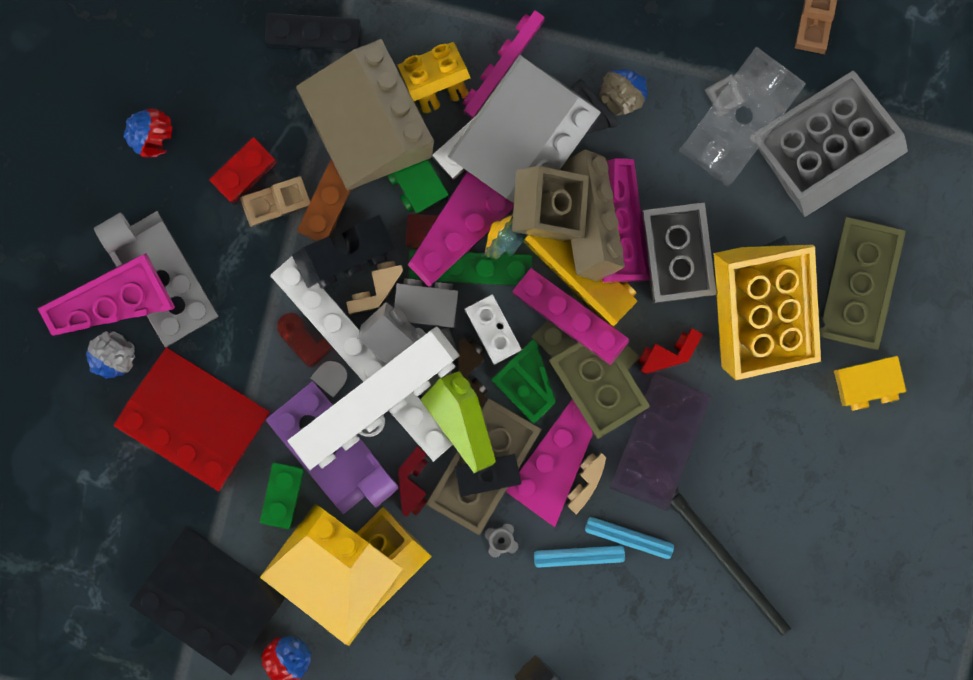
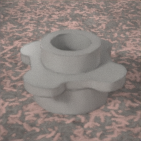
M504 524L502 528L498 529L488 528L485 531V538L489 540L490 544L489 554L492 557H499L501 553L506 552L515 553L518 550V543L514 541L513 537L514 527L511 524ZM499 538H504V543H499Z

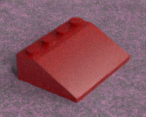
M166 347L134 392L113 426L210 487L221 491L264 424L265 419L269 416L270 411Z

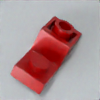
M693 328L689 329L688 333L682 331L674 348L678 349L677 354L657 344H654L651 349L646 347L638 361L642 365L640 372L648 374L688 362L703 334Z

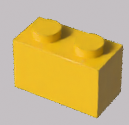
M898 356L834 370L842 406L851 405L852 411L870 407L869 401L879 398L881 403L899 400V394L907 392Z

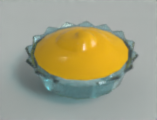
M513 215L501 221H495L490 226L485 253H483L482 257L498 260L504 252L511 257L523 243L526 237L521 233L512 232Z

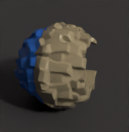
M632 69L608 72L603 77L599 99L603 104H606L610 113L616 116L642 108L647 98L646 78L637 74Z

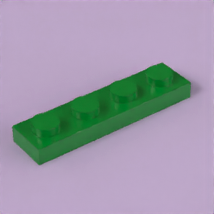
M409 250V262L417 250ZM467 252L435 282L517 286L530 268H532V255ZM409 267L408 279L422 280Z

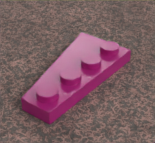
M615 158L607 160L625 267L603 278V283L650 280L634 159Z
M467 171L408 266L430 287L490 231V226L493 222L501 221L514 209V204Z
M147 253L47 303L38 308L51 335L54 336L105 323L108 324L155 312L172 310L175 306Z
M573 399L519 471L521 485L511 486L506 489L508 494L553 527L556 526L593 435V431Z

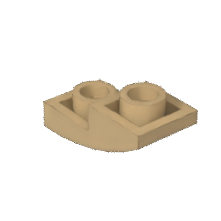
M601 452L597 456L592 453L580 465L583 471L579 475L587 484L584 487L578 484L567 496L571 500L567 506L576 515L590 499L601 478L606 457Z

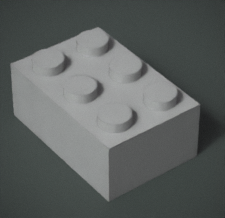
M705 202L643 210L641 215L653 304L717 295Z

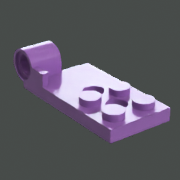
M314 381L265 419L342 514H345L365 496L375 507H378L400 488L359 436L360 440L346 451L342 446L337 449L334 454L336 459L323 469L319 465H316L311 470L307 468L287 440L302 430L300 421L304 416L312 415L317 418L333 406Z

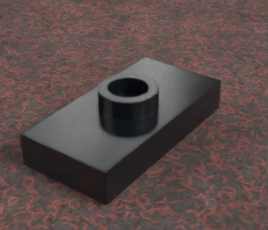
M515 454L495 458L496 462L492 466L473 473L468 464L454 466L460 496L463 497L521 485Z

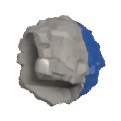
M105 331L89 342L86 353L87 362L90 367L89 371L105 379L124 376L133 367L132 361L135 358L134 345L130 341L127 342L122 334L115 331L111 333Z

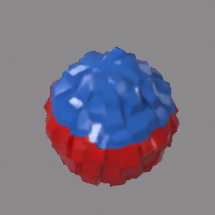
M150 108L132 114L130 118H127L123 137L126 139L129 147H132L133 151L140 154V156L158 157L159 154L166 153V150H163V139H171L173 128L170 124L171 119L164 112Z
M293 636L277 637L264 648V652L261 655L262 666L272 680H301L308 670L312 653L309 651L306 643L302 642L300 638L296 639Z

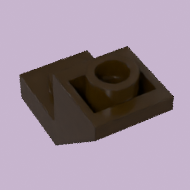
M463 338L459 341L458 371L469 382L481 406L488 400L484 396L488 390L476 377L470 381L467 376L485 361L481 356L485 350L473 338L469 342Z

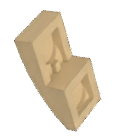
M301 176L274 184L269 188L240 198L250 227L303 209L310 204Z

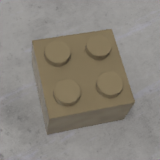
M542 166L516 170L512 232L560 241L585 238L589 176Z

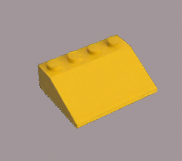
M815 246L741 247L714 253L721 367L735 380L821 362Z

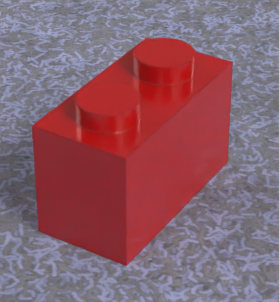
M253 137L209 181L234 205L278 162Z

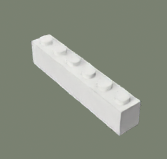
M436 326L287 440L309 470L316 465L323 469L336 459L333 452L341 446L346 451L360 440L357 434L366 428L370 433L384 421L380 416L388 410L395 414L408 404L404 399L412 392L418 396L429 388L431 384L428 380L435 374L442 378L456 366L452 361L460 355Z

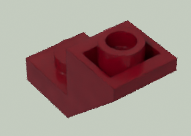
M419 446L416 447L398 469L402 514L406 517L411 512L417 516L427 503L423 498L427 492L409 478L411 473L417 477L428 463L424 459L427 454Z

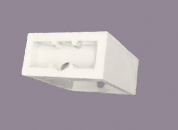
M493 294L465 308V312L493 365L522 350ZM502 324L503 329H498L496 325Z

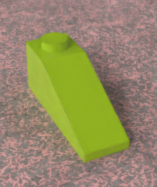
M459 371L440 378L420 399L473 473L492 466L496 460L476 393Z

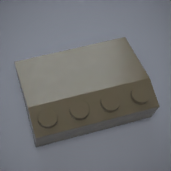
M382 39L352 50L296 86L347 191L432 157L434 140Z

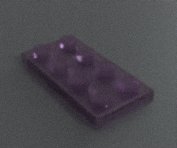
M654 373L645 395L650 407L637 415L609 488L667 511L712 396Z

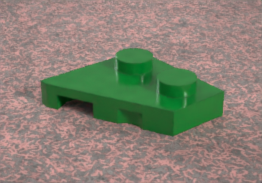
M534 339L491 379L533 424L556 403L537 342Z

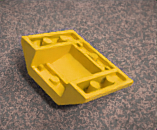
M315 503L260 578L338 639L350 646L405 570Z

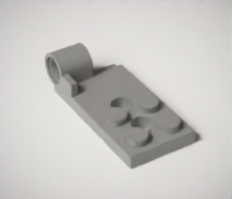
M158 211L132 226L129 225L124 215L120 212L94 227L96 235L111 256L116 267L147 253L156 272L164 270L169 274L170 281L165 289L171 299L181 297L184 300V311L177 315L172 314L170 310L146 315L164 347L172 345L219 317Z

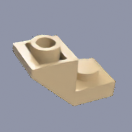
M395 261L377 264L378 270L371 271L376 296L371 297L370 291L353 294V301L346 302L348 313L352 315L379 309L404 273L403 266H396Z

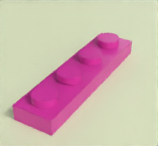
M534 10L531 16L525 14L515 28L519 31L513 41L510 39L505 41L498 52L502 56L495 66L491 63L488 65L480 77L484 81L478 91L472 89L462 102L466 106L463 110L464 114L469 118L473 119L479 113L518 56L521 55L543 24L545 17L536 10Z
M530 268L512 291L515 297L610 366L629 343V339L532 268Z

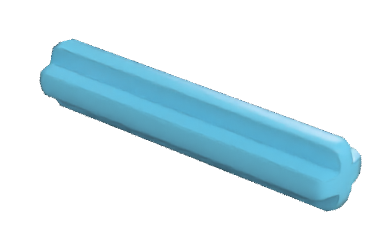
M589 517L585 526V531L589 534L665 559H670L674 551V545L670 542L595 517Z
M621 545L539 550L534 552V564L538 568L620 563L625 561V550Z

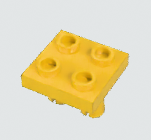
M454 42L437 45L432 51L422 55L410 56L404 62L397 64L413 101H419L423 113L431 112L428 101L431 102L434 111L440 107V102L435 94L438 91L447 88L449 98L454 102L460 100L456 92L457 89L462 99L466 98L469 93L464 81L470 79V75Z

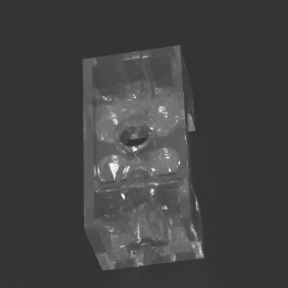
M756 46L679 151L728 187L734 182L806 83ZM747 107L752 112L750 123L741 124L736 120L735 112L738 108Z

